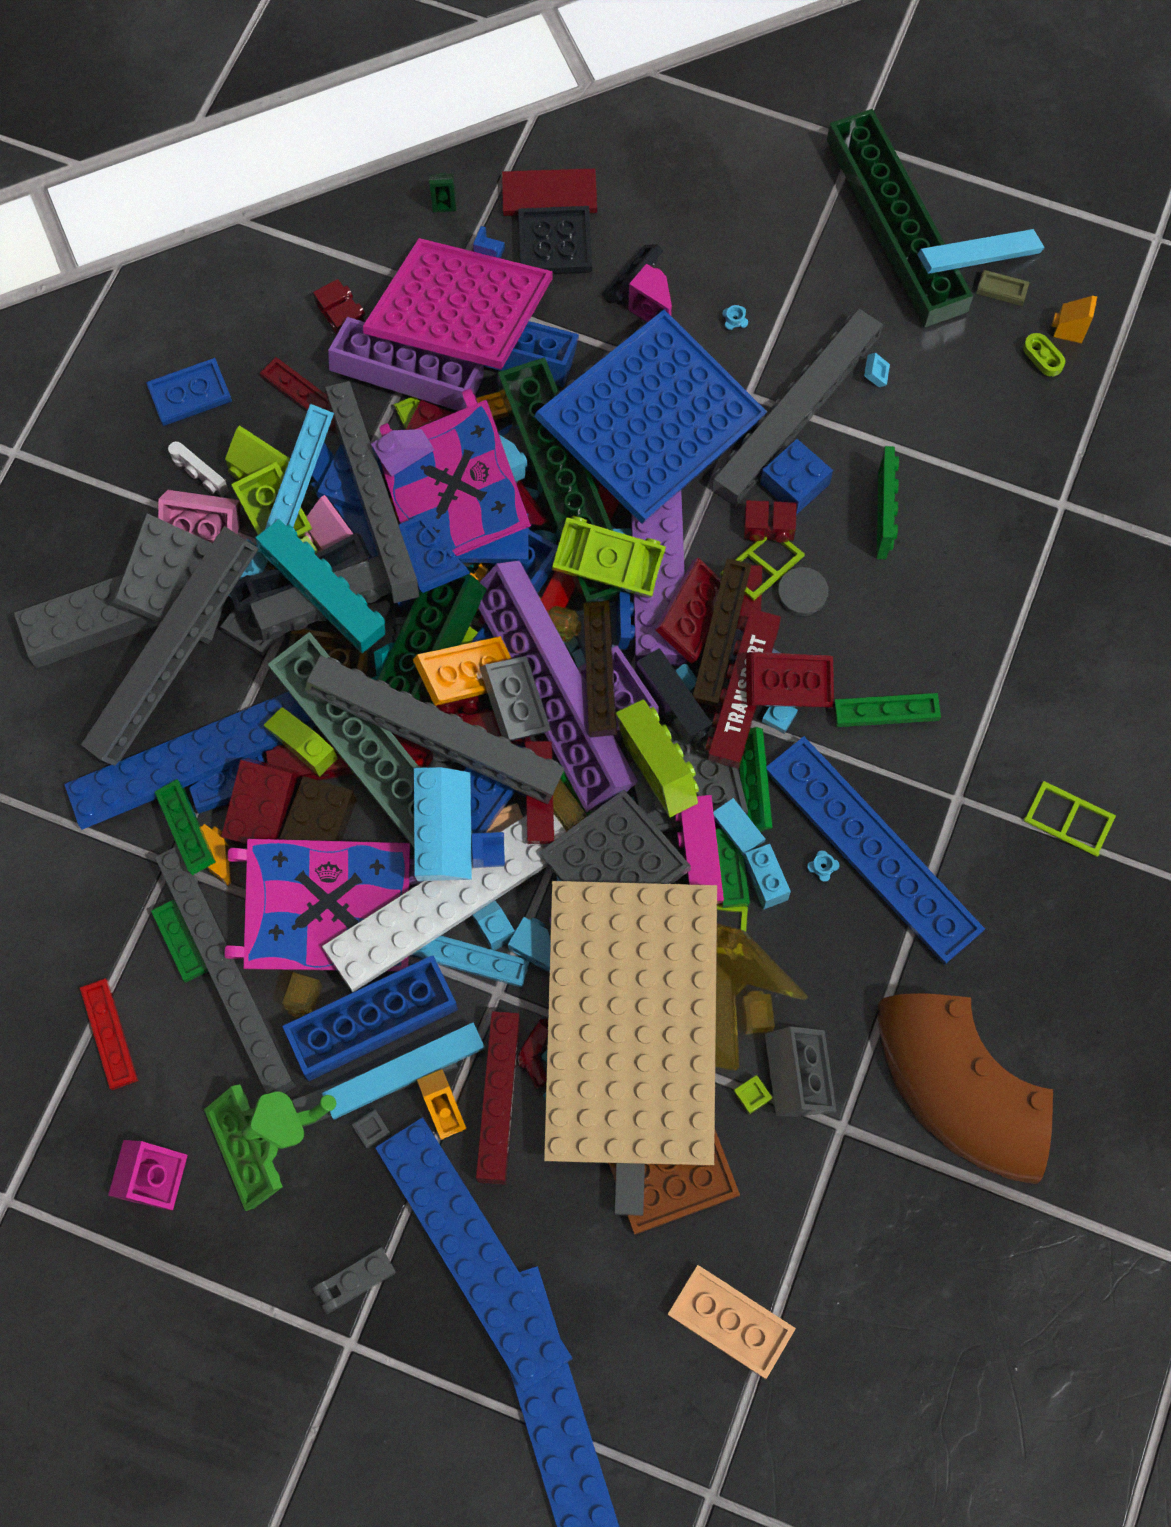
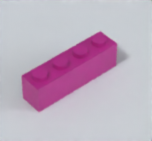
M712 795L697 796L698 804L674 815L675 822H680L681 832H677L678 848H683L684 859L691 865V870L686 873V885H717V904H722L724 897Z

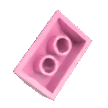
M167 490L159 498L158 518L213 543L224 526L238 534L241 503L237 499Z
M325 495L318 500L307 515L312 530L304 536L308 535L311 542L318 549V552L353 534Z

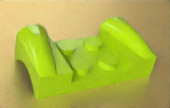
M572 516V518H566L551 570L601 582L643 597H652L666 546L660 545L661 542L655 539L646 538V540H642L586 523L587 520L580 517Z

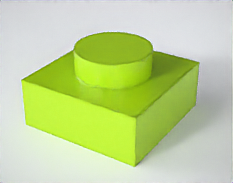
M757 1075L733 1091L749 1115L772 1100V1096Z

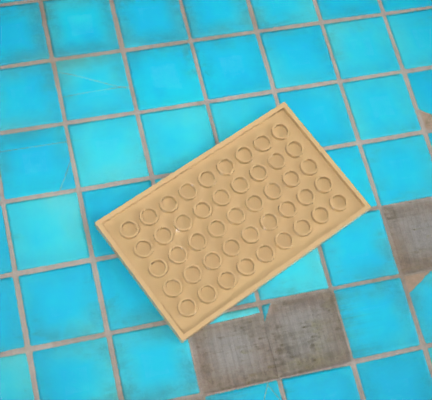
M552 881L544 1161L714 1165L717 885Z

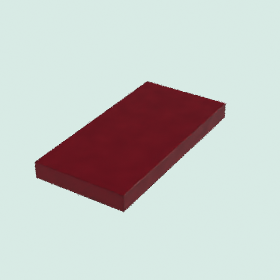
M595 168L502 171L503 216H518V208L589 206V213H597Z
M696 558L691 562L655 628V631L690 663L697 661L706 644L721 579L700 558Z
M747 652V705L834 707L833 656Z

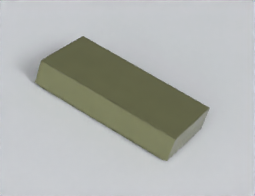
M983 270L976 294L1023 306L1030 282Z

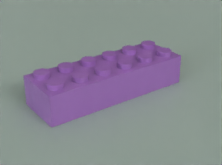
M350 317L346 318L328 350L330 371L457 411L467 408L462 394L463 391L471 388L473 394L476 395L483 381L484 365L364 334L363 325L365 322Z

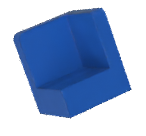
M481 226L473 243L474 252L501 258L505 249V242L488 238L486 227Z
M504 832L471 833L473 868L505 866Z

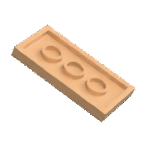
M699 1265L695 1268L668 1313L669 1317L765 1380L796 1329Z

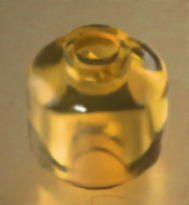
M554 606L547 610L563 642H569L574 636H578L581 630V621H578L576 611L560 606Z

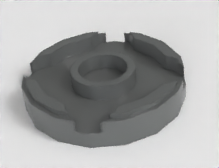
M798 567L791 569L783 575L778 586V598L788 612L796 616H810L824 607L828 599L829 587L826 579L818 571L807 567Z

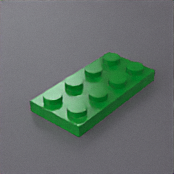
M894 446L884 447L878 468L876 559H887L889 550L893 551L894 540L897 539L898 524H894V520L898 514V502L895 501V494L898 493L899 480L895 479V472H898L899 456H895Z

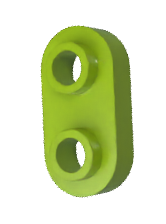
M1041 333L1030 334L1024 343L1023 349L1025 354L1043 374L1047 376L1059 375L1065 365V358L1045 335Z

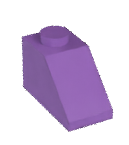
M422 429L392 430L371 444L391 476H394L434 451L433 446Z

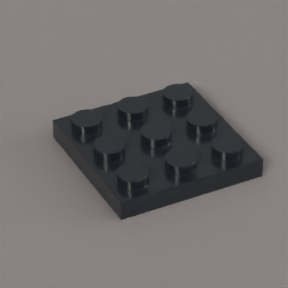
M589 206L518 208L521 264L549 270L552 273L592 272Z

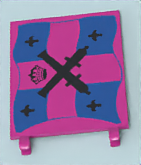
M471 388L462 392L467 408L415 429L423 430L434 451L394 476L390 475L381 462L400 524L422 515L456 556L531 526L488 402L484 400L478 403ZM388 423L379 427L382 437L392 431Z
M247 839V849L230 848L228 850V861H247L244 947L226 946L224 956L227 959L244 958L243 969L337 971L322 946L409 891L410 843ZM409 956L387 971H400L408 967Z

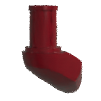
M540 1019L521 1047L517 1058L519 1067L526 1069L536 1089L547 1084V1072L540 1059L548 1045V1019Z

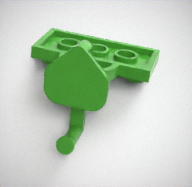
M239 1084L231 1086L204 1109L245 1211L256 1208L283 1187L280 1182V1176L272 1162L277 1155L278 1148L283 1149L300 1143L304 1137L302 1126L315 1123L326 1113L335 1109L337 1103L333 1096L325 1095L321 1098L320 1103L311 1110L296 1113L291 1099L285 1093L273 1092L262 1095L258 1099L256 1107L250 1109L248 1099Z

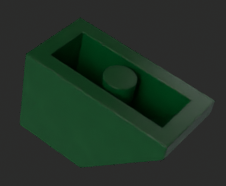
M454 173L430 175L429 185L433 213L456 211Z

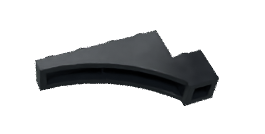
M356 532L315 554L320 560L323 558L330 564L333 573L358 564L370 557L361 534ZM278 569L256 575H246L236 583L230 592V596L236 610L252 615L251 603L294 588L295 586Z

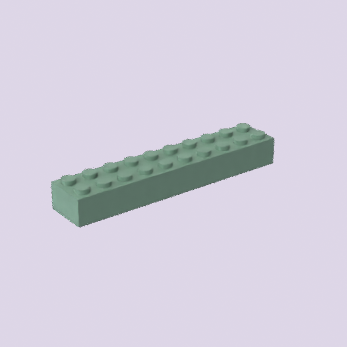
M309 632L269 662L268 666L414 848V768L420 767L390 731L305 692L307 680L319 657H330Z

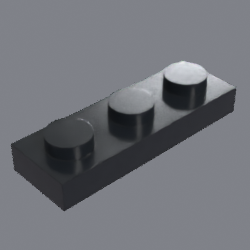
M658 244L644 245L602 293L605 300H624L629 295L630 282L646 264L652 267L657 263V258L663 252Z

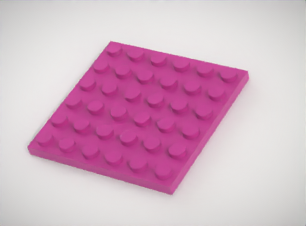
M419 238L364 323L363 333L502 369L552 281V271Z

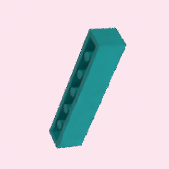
M278 519L255 537L259 551L361 653L365 652L385 635V620L382 615L377 611L373 612L367 606L368 604L359 593L355 595L349 589L348 582L342 576L337 577L332 572L330 564L323 558L320 560L315 555L313 547L307 541L302 542L290 524L285 525Z

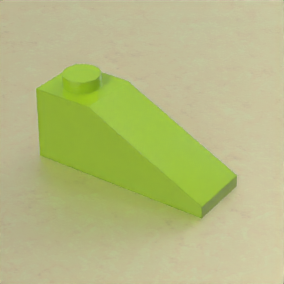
M283 707L264 724V727L319 777L338 759L334 748Z

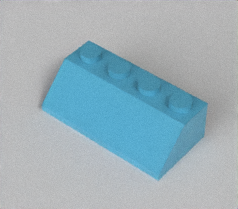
M442 767L414 768L415 877L417 881L472 880L470 772Z

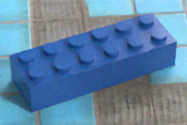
M432 955L284 1025L283 1029L304 1076L308 1081H311L457 1011L458 1007L436 959Z

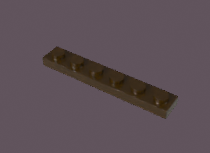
M726 559L693 697L699 703L718 707L751 570V563Z
M609 600L583 603L590 738L617 735Z

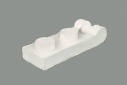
M172 442L169 445L168 450L174 464L180 467L185 466L186 472L193 479L198 477L210 493L216 492L223 498L229 492L226 481L180 442Z

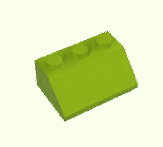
M239 425L233 436L225 461L229 474L233 478L240 480L275 462L278 463L285 475L290 458Z
M277 462L231 484L257 535L266 528L284 478V474ZM301 507L293 526L299 539L312 530Z

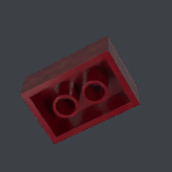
M250 758L241 759L221 837L247 844V839L279 840L285 826L298 771Z

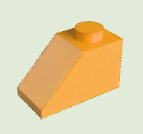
M1089 296L1064 303L1060 312H1055L1051 327H1055L1053 337L1082 343L1094 316L1097 296Z
M204 824L201 829L216 863L205 869L229 886L231 884L230 861H228L229 846L225 838L221 837L222 831L215 826L211 829Z
M443 1069L417 1079L440 1139L442 1140L465 1130L466 1126Z

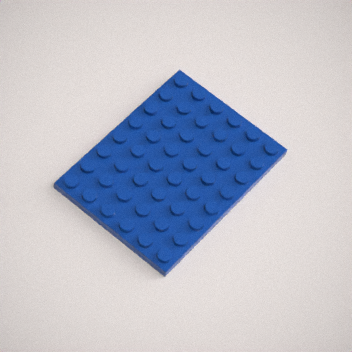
M663 310L540 408L534 417L643 524L754 427L768 412L685 329Z

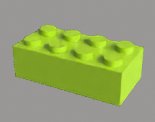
M643 699L616 712L623 745L668 816L672 817L698 804L696 793L699 792V788L693 778L696 776L695 770L689 761L685 763L683 760L684 755L679 744H673L670 740L672 737L665 724L661 726L659 723L660 718L654 707L649 708Z

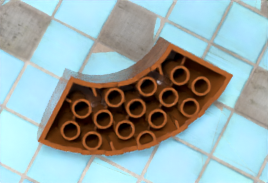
M918 993L893 995L881 999L878 1003V1026L884 1049V1057L897 1090L902 1098L905 1099L917 1120L951 1152L975 1164L976 1167L983 1170L986 1169L1014 1181L1038 1184L1045 1173L1050 1151L1053 1089L1042 1088L1020 1080L1005 1070L990 1055L982 1043L974 1024L971 997Z

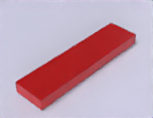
M105 978L80 987L109 1088L115 1090L137 1082L138 1078L108 980Z

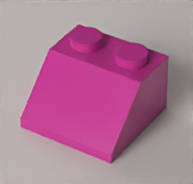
M646 264L629 284V311L648 323L663 310L671 316L672 304L667 277L660 269Z
M123 1140L108 1196L173 1210L188 1155L143 1141Z

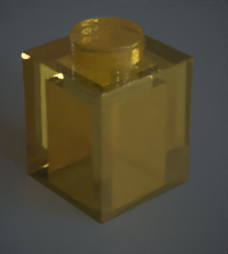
M293 973L282 1003L288 1010V1014L301 1018L313 1012L322 989V984L318 979Z
M752 991L747 993V996H743L742 1010L745 1034L772 1032L775 1023L771 994H764L763 991Z

